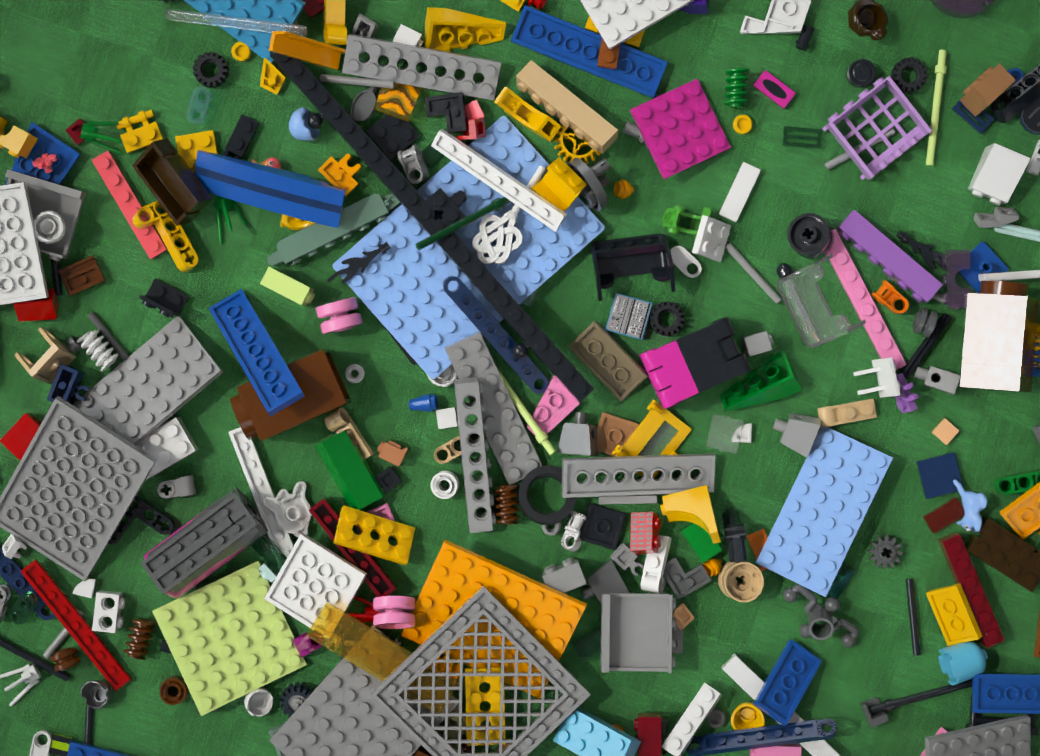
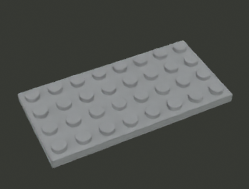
M178 316L98 382L90 391L85 393L82 397L87 398L86 401L78 399L72 405L136 446L220 376L223 371L182 317Z

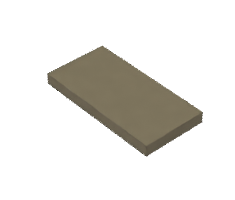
M596 320L568 346L620 401L648 377L647 372Z

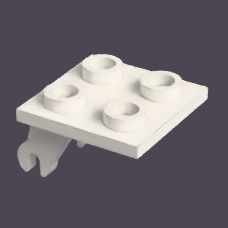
M892 357L872 360L873 368L853 372L854 376L876 372L879 386L857 391L858 395L875 391L879 392L880 398L900 395V383L896 377V365Z

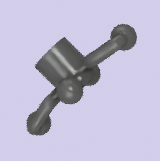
M800 584L784 590L783 598L789 603L797 600L798 592L809 600L804 609L807 614L808 623L802 624L799 628V633L802 637L826 640L842 626L851 632L842 635L841 643L843 646L851 648L855 645L859 629L849 621L837 619L831 614V612H836L840 607V602L837 598L829 597L825 602V607H822L817 603L816 596ZM817 621H826L823 624H815Z

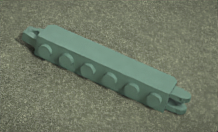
M374 193L342 209L338 228L314 223L278 241V251L268 256L267 263L277 266V264L279 265L284 262L286 265L291 264V266H294L301 262L300 258L306 255L312 257L319 253L318 249L322 247L328 249L336 244V240L340 238L346 240L353 236L352 232L358 229L360 232L370 227L369 224L374 221L377 223L382 222L387 218L386 215L390 214L389 211L399 205L400 202L393 194L381 197L379 194Z

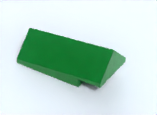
M347 430L315 445L317 452L349 507L360 510L384 497L358 445L354 446Z

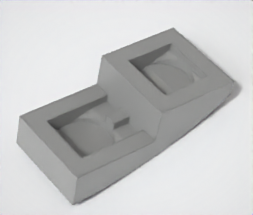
M995 207L993 214L975 212L973 220L978 227L988 228L1012 223L1019 219V215L1014 208Z

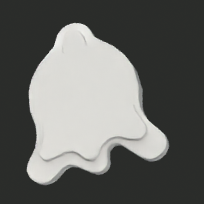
M303 481L295 484L292 494H289L286 489H281L275 498L266 497L262 500V505L272 512L277 526L285 532L294 534L297 538L302 533L308 534V523L312 516L309 511L311 509L310 504L305 497L306 483Z

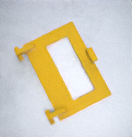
M653 399L647 407L650 412L623 446L618 444L612 454L615 457L677 455L675 450L692 429ZM660 470L655 471L653 473V478L658 474ZM642 471L636 472V473L639 474L641 477H643V472H642Z

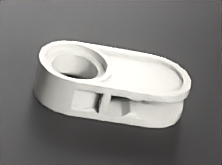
M675 246L670 250L673 264L685 276L695 278L701 273V264L685 248ZM691 263L695 264L698 268L695 274H689L687 271V266Z
M40 730L34 735L29 756H50L49 749L53 737L50 731ZM41 734L46 735L48 738L47 744H40L38 736Z

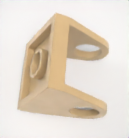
M41 326L38 331L51 347L35 364L20 352H17L15 357L33 378L51 385L60 365H69L76 356L69 352L66 346L53 334Z

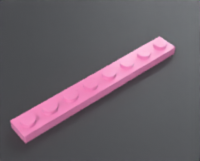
M834 229L832 230L834 242L831 250L826 255L880 359L892 357L896 370L907 364L837 230Z

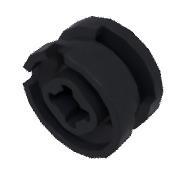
M866 59L854 61L847 70L849 83L857 88L869 85L876 75L873 63Z

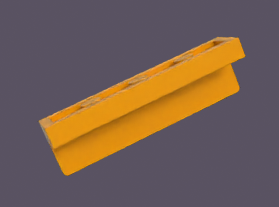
M272 31L268 51L338 70L341 54H345L346 49L286 31Z

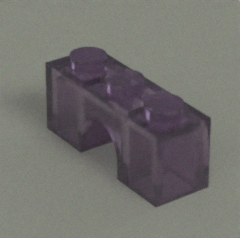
M970 249L946 250L945 255H942V266H946V274H943V286L947 285V293H943L944 305H947V309L967 308L968 293H971V288L959 287L955 282V276L960 270L971 269Z

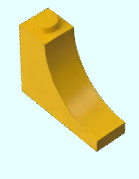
M707 485L662 496L663 504L660 505L663 516H667L669 522L687 521L697 524L710 535L713 544L721 542Z

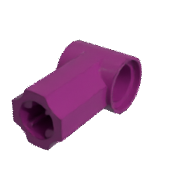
M305 632L292 641L300 656L303 657L322 647L323 637L315 632L310 634Z

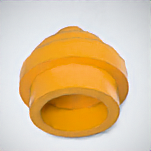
M626 180L616 181L614 185V195L619 199H625L634 192V188Z
M712 557L703 563L710 577L713 575L717 576L721 572V559Z

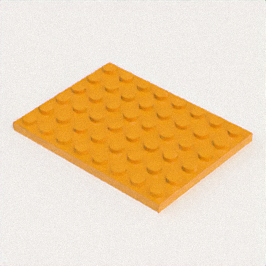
M445 539L416 601L415 610L411 612V614L415 615V627L404 629L401 636L418 644L424 643L484 585L559 661L587 604ZM483 614L479 619L488 618ZM478 622L477 632H488V622ZM491 622V632H501ZM475 623L465 632H474ZM464 636L463 646H474V636ZM477 636V646H488V636ZM491 636V646H502V636ZM505 636V646H515ZM460 637L452 645L460 646ZM449 649V658L460 659V649ZM463 649V659H474V649ZM477 649V659L488 658V649ZM491 649V659H501V649ZM505 649L504 659H515V649ZM518 649V659H527ZM463 663L474 668V663ZM477 663V667H487V663ZM490 663V667H501V663ZM504 663V672H515V663ZM518 663V672H528V663ZM532 664L531 672H540ZM504 676V683L514 686V676ZM518 676L517 686H528V676ZM531 676V686H542V676ZM545 677V686H547L549 680ZM531 690V695L540 699L541 690Z

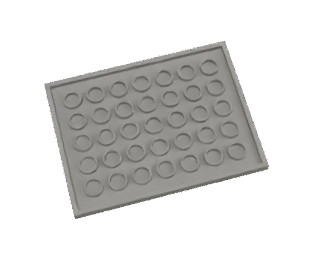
M58 396L53 401L0 497V527L75 576L86 581L157 459Z
M372 625L269 741L286 756H412L421 744L371 696V692L409 656L384 633ZM421 676V686H432V676ZM418 677L409 686H418ZM435 680V686H442ZM407 690V699H418V690ZM421 690V699H432V690ZM435 690V699H445L446 690ZM402 691V692L400 693V695H401L403 698H404V691ZM448 692V699H456ZM409 703L418 712V703ZM421 703L420 713H431L432 703ZM434 703V713H445V703ZM448 703V713H450L458 703ZM445 716L434 717V726H439L445 719ZM423 717L431 725V717Z

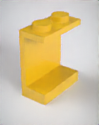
M558 157L547 167L548 172L531 190L565 212L587 184Z

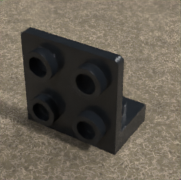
M155 278L147 294H140L139 298L143 300V305L151 309H156L157 307L160 309V314L173 318V316L178 317L181 315L190 296Z

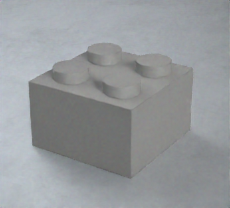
M573 557L563 560L559 566H555V564L549 565L542 572L545 585L562 593L587 584L578 559L573 560Z

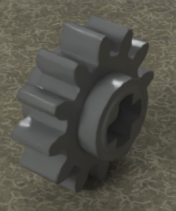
M884 535L883 540L877 536V543L870 542L873 549L867 550L873 553L869 560H876L874 564L876 567L882 563L883 569L887 568V564L894 568L893 562H900L897 555L903 554V552L898 550L902 545L899 543L894 544L896 542L894 537L889 541L888 535ZM883 548L889 550V552H887V556L881 554L882 552H884L882 550Z

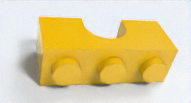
M0 116V148L4 149L6 147L9 149L8 153L16 158H19V156L27 158L38 138L16 126H13L11 131L5 135L4 128L8 120Z

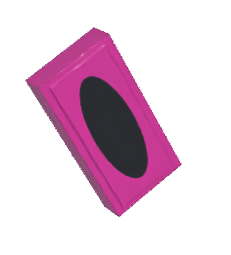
M766 70L753 85V87L782 109L786 107L795 95L793 90Z

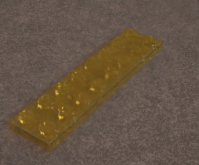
M326 601L306 634L309 638L381 681H384L412 654L411 651ZM432 664L423 672H432ZM435 666V672H444ZM421 676V686H432V676ZM435 676V686H446V676ZM449 676V686H457L459 680ZM418 677L409 686H418ZM407 690V696L411 699H418V690ZM421 690V699H432V690ZM435 690V699H445L446 690ZM449 690L448 699L451 697L454 690ZM421 703V705L431 710L432 703ZM434 703V713H441L445 703Z

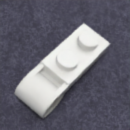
M659 535L661 546L658 548V554H647L641 579V589L643 591L663 592L665 587L663 575L672 538Z

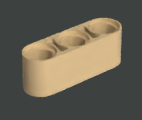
M457 436L439 446L434 452V459L438 463L444 464L461 455V451L456 450L454 447L455 441L460 440V437ZM441 449L446 450L448 453V457L445 460H441L437 456L438 451Z

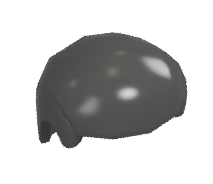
M91 680L82 686L80 696L85 699V705L94 709H100L110 702L111 689L102 680Z

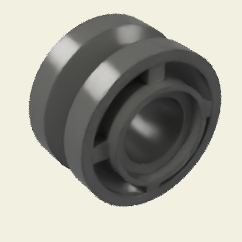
M922 307L914 319L913 333L919 334L922 331L923 336L929 338L936 327L938 313L935 311L928 313V309Z

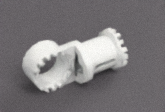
M571 511L569 523L564 528L565 533L562 537L561 545L565 549L574 552L581 546L580 528L587 516ZM574 537V544L569 547L568 541Z

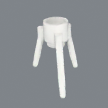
M27 664L22 668L0 675L1 679L23 672L21 674L22 678L4 689L5 691L14 688L22 682L26 684L30 682L9 704L10 706H13L35 684L40 682L41 673L36 665L30 666V664Z

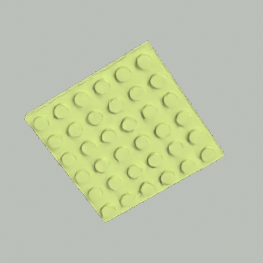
M259 561L152 611L201 716L307 665L292 641L295 638L282 610L264 599L271 587L268 581L260 574L261 571L258 568L261 565Z

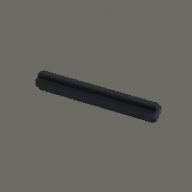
M946 313L941 315L933 333L929 338L925 337L907 365L902 369L901 373H903L906 379L913 375L951 322V316Z

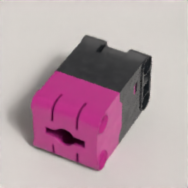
M728 316L639 355L660 404L664 409L752 370L744 352L740 353L732 336L735 334V331Z

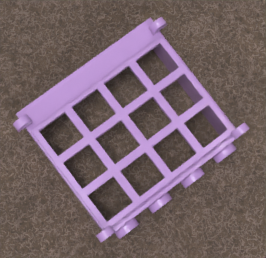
M890 76L885 80L883 77L873 83L875 87L871 91L866 89L860 93L858 101L855 103L850 101L843 107L844 112L840 115L836 112L828 118L830 123L822 128L823 131L829 129L863 173L860 176L861 180L864 178L869 180L874 177L875 174L932 131ZM887 86L894 95V98L883 105L876 96V93ZM872 97L880 109L869 116L861 105ZM898 100L906 112L895 120L887 108ZM858 108L866 120L855 128L847 116ZM881 112H884L892 123L881 131L872 119ZM909 115L917 126L906 134L898 122ZM841 120H844L852 130L846 136H843L835 126ZM867 123L877 133L868 142L858 132ZM895 126L903 137L891 145L884 136V133ZM853 134L863 144L856 151L847 141ZM881 137L888 149L877 156L869 145ZM865 148L874 158L868 165H865L858 156Z

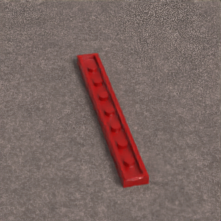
M37 559L20 571L115 691L132 679L95 631H92L91 626Z

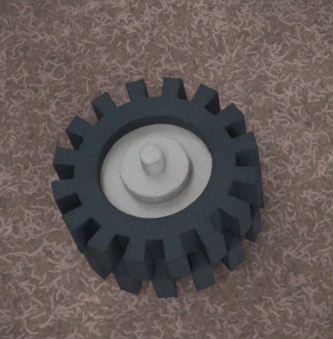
M295 682L294 686L291 683L289 687L284 689L280 704L281 710L284 709L283 713L285 715L289 714L288 718L314 691L313 689L310 690L311 686L305 687V683L302 682L299 685V682Z

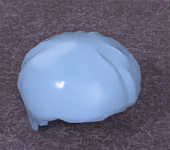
M302 107L294 111L288 123L291 135L299 141H313L320 133L319 129H312L308 125V117L313 114L308 108Z

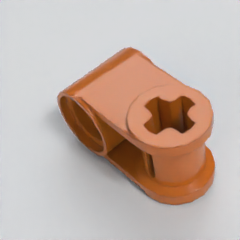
M885 280L882 281L881 287L871 294L876 301L893 314L898 315L908 309L909 303L907 299ZM896 300L903 303L901 311L896 310L894 307Z

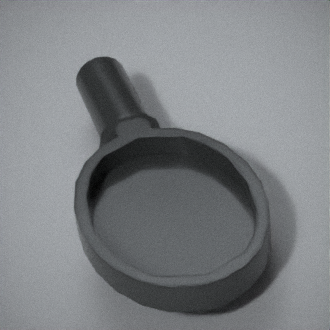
M369 86L368 90L361 91L354 98L350 111L355 121L365 122L373 115L377 105L375 93L378 87Z

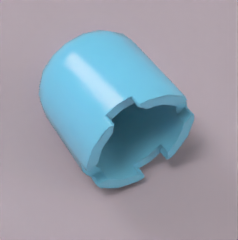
M974 641L958 643L938 650L941 653L938 656L943 674H948L950 678L948 683L952 686L972 679L975 675L982 674L985 671L986 660L988 659L987 653L984 648L981 649Z

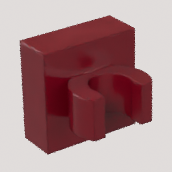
M81 118L65 130L78 146L85 141V139L80 138L84 123Z

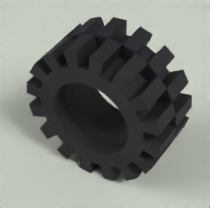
M204 52V55L200 54L199 58L194 61L195 65H193V74L196 80L207 88L222 86L221 84L225 83V79L229 77L227 61L218 53ZM208 63H215L218 66L216 76L207 77L205 75L204 67Z
M914 57L904 58L895 64L894 69L891 71V79L902 93L908 92L910 94L921 89L927 82L928 74L926 72L928 70L924 67V62H920V59H914ZM911 68L916 72L914 82L909 83L903 79L902 73L904 69Z
M670 301L657 304L649 315L652 329L662 336H671L678 333L685 321L684 312H682L681 307ZM664 311H669L674 315V322L670 326H664L660 323L659 317Z

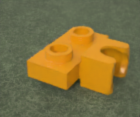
M349 153L339 162L331 156L318 169L334 187L346 190L345 198L359 185L352 177L362 169L360 164H356L354 167L348 166V162L352 158Z

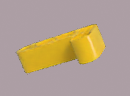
M324 0V41L326 44H347V28L345 26L346 0Z
M158 200L140 208L135 213L132 219L134 226L138 229H145L155 225L180 271L189 272L197 265L198 256L182 226H176ZM156 208H161L163 210V214H160ZM140 215H144L147 221L141 220ZM165 224L170 225L172 227V231H169L166 228ZM175 241H178L182 248L177 247Z

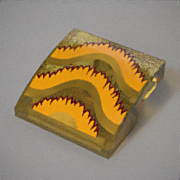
M395 83L394 89L381 88L373 109L410 122L423 87Z

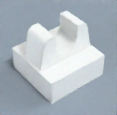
M10 534L1 548L4 555L12 559L13 557L21 558V553L17 550L19 548L26 550L27 546L16 536Z

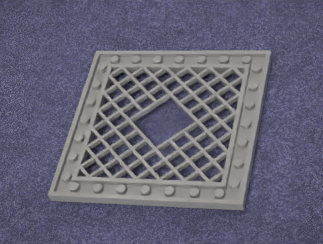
M484 585L371 692V696L432 756H527L591 695ZM484 614L488 619L479 618ZM478 622H488V632H477ZM491 622L501 632H491ZM475 623L474 632H465ZM464 636H474V646H463ZM477 636H488V646H477ZM491 636H502V646H491ZM505 636L515 646H505ZM460 637V646L452 645ZM449 649H460V659H449ZM463 649H474V659H463ZM477 649H488V658L477 659ZM491 649H501V659H491ZM505 649H515V659H504ZM518 649L527 659H518ZM446 650V659H437ZM435 663H446V672H435ZM449 663H460V672H449ZM463 663H474L473 672H463ZM477 663H487V672H477ZM490 663H501V672H490ZM504 663H515V672H504ZM518 663H528V672H518ZM432 664V672H423ZM532 664L540 672H531ZM421 676H432V686H421ZM435 676H446V686H435ZM449 676H460L459 686H449ZM463 676H501L500 713H462ZM504 676H514V686H504ZM518 676H528V686H517ZM531 676H542V686H531ZM418 677V686H409ZM545 677L554 686H545ZM407 690H418V699H407ZM421 690H432V699H421ZM435 690H446L445 699H435ZM449 690H459V699H448ZM514 690V699H503V691ZM517 690H528V699H517ZM531 690H541V699H531ZM545 690H555V699H544ZM402 691H404V698L400 695ZM409 703H418V712ZM421 703H432L431 713H420ZM434 703H445V713H434ZM448 703H459V713H448ZM503 703H514V713H503ZM517 703H527V712L517 713ZM531 703H541V712H530ZM544 703H551V704L544 710ZM445 716V726H434V717ZM448 716H459V726H448ZM462 716H472V726H462ZM475 716H486V726H475ZM489 716H500V726H489ZM503 716H513V726H503ZM517 716H527V726H516ZM530 716H538L530 723ZM423 717H431V725ZM436 730H445V738ZM448 730H458V739H447ZM461 730H472V739H461ZM475 730H486V739H475ZM489 730H499V739H489ZM513 730V739H502V731ZM516 730H523V731L516 737ZM450 743H458V751ZM461 743H472V753H461ZM475 743H485V753H475ZM499 743V753H488V744ZM502 743H509V744L502 750Z

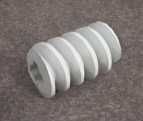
M99 329L91 330L80 337L77 343L83 342L81 348H88L86 354H93L91 360H98L96 366H103L100 370L103 372L114 364L119 354L111 355L114 348L107 349L106 347L109 342H101L104 336H96Z

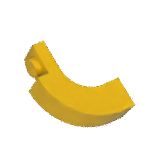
M507 87L503 88L494 101L514 120L551 142L561 128V125L551 117L526 103Z

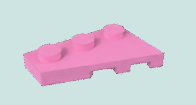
M553 376L532 417L542 432L545 431L548 434L580 403ZM527 424L526 427L534 434L530 426Z

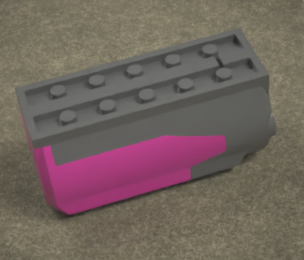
M234 487L144 555V561L141 562V565L163 595L167 594L169 597L179 598L266 534L268 529L254 504L237 487Z

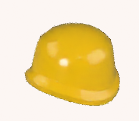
M751 702L741 703L731 715V725L734 730L763 727L765 723L763 713Z

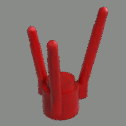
M355 595L353 599L368 605L369 608L365 607L364 614L344 613V617L354 618H345L343 621L373 623V616L380 612L373 610V602Z

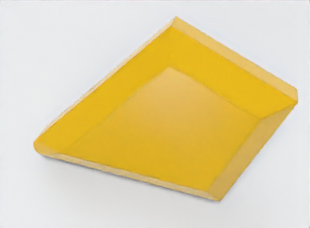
M264 58L260 87L278 95L286 78L268 59Z

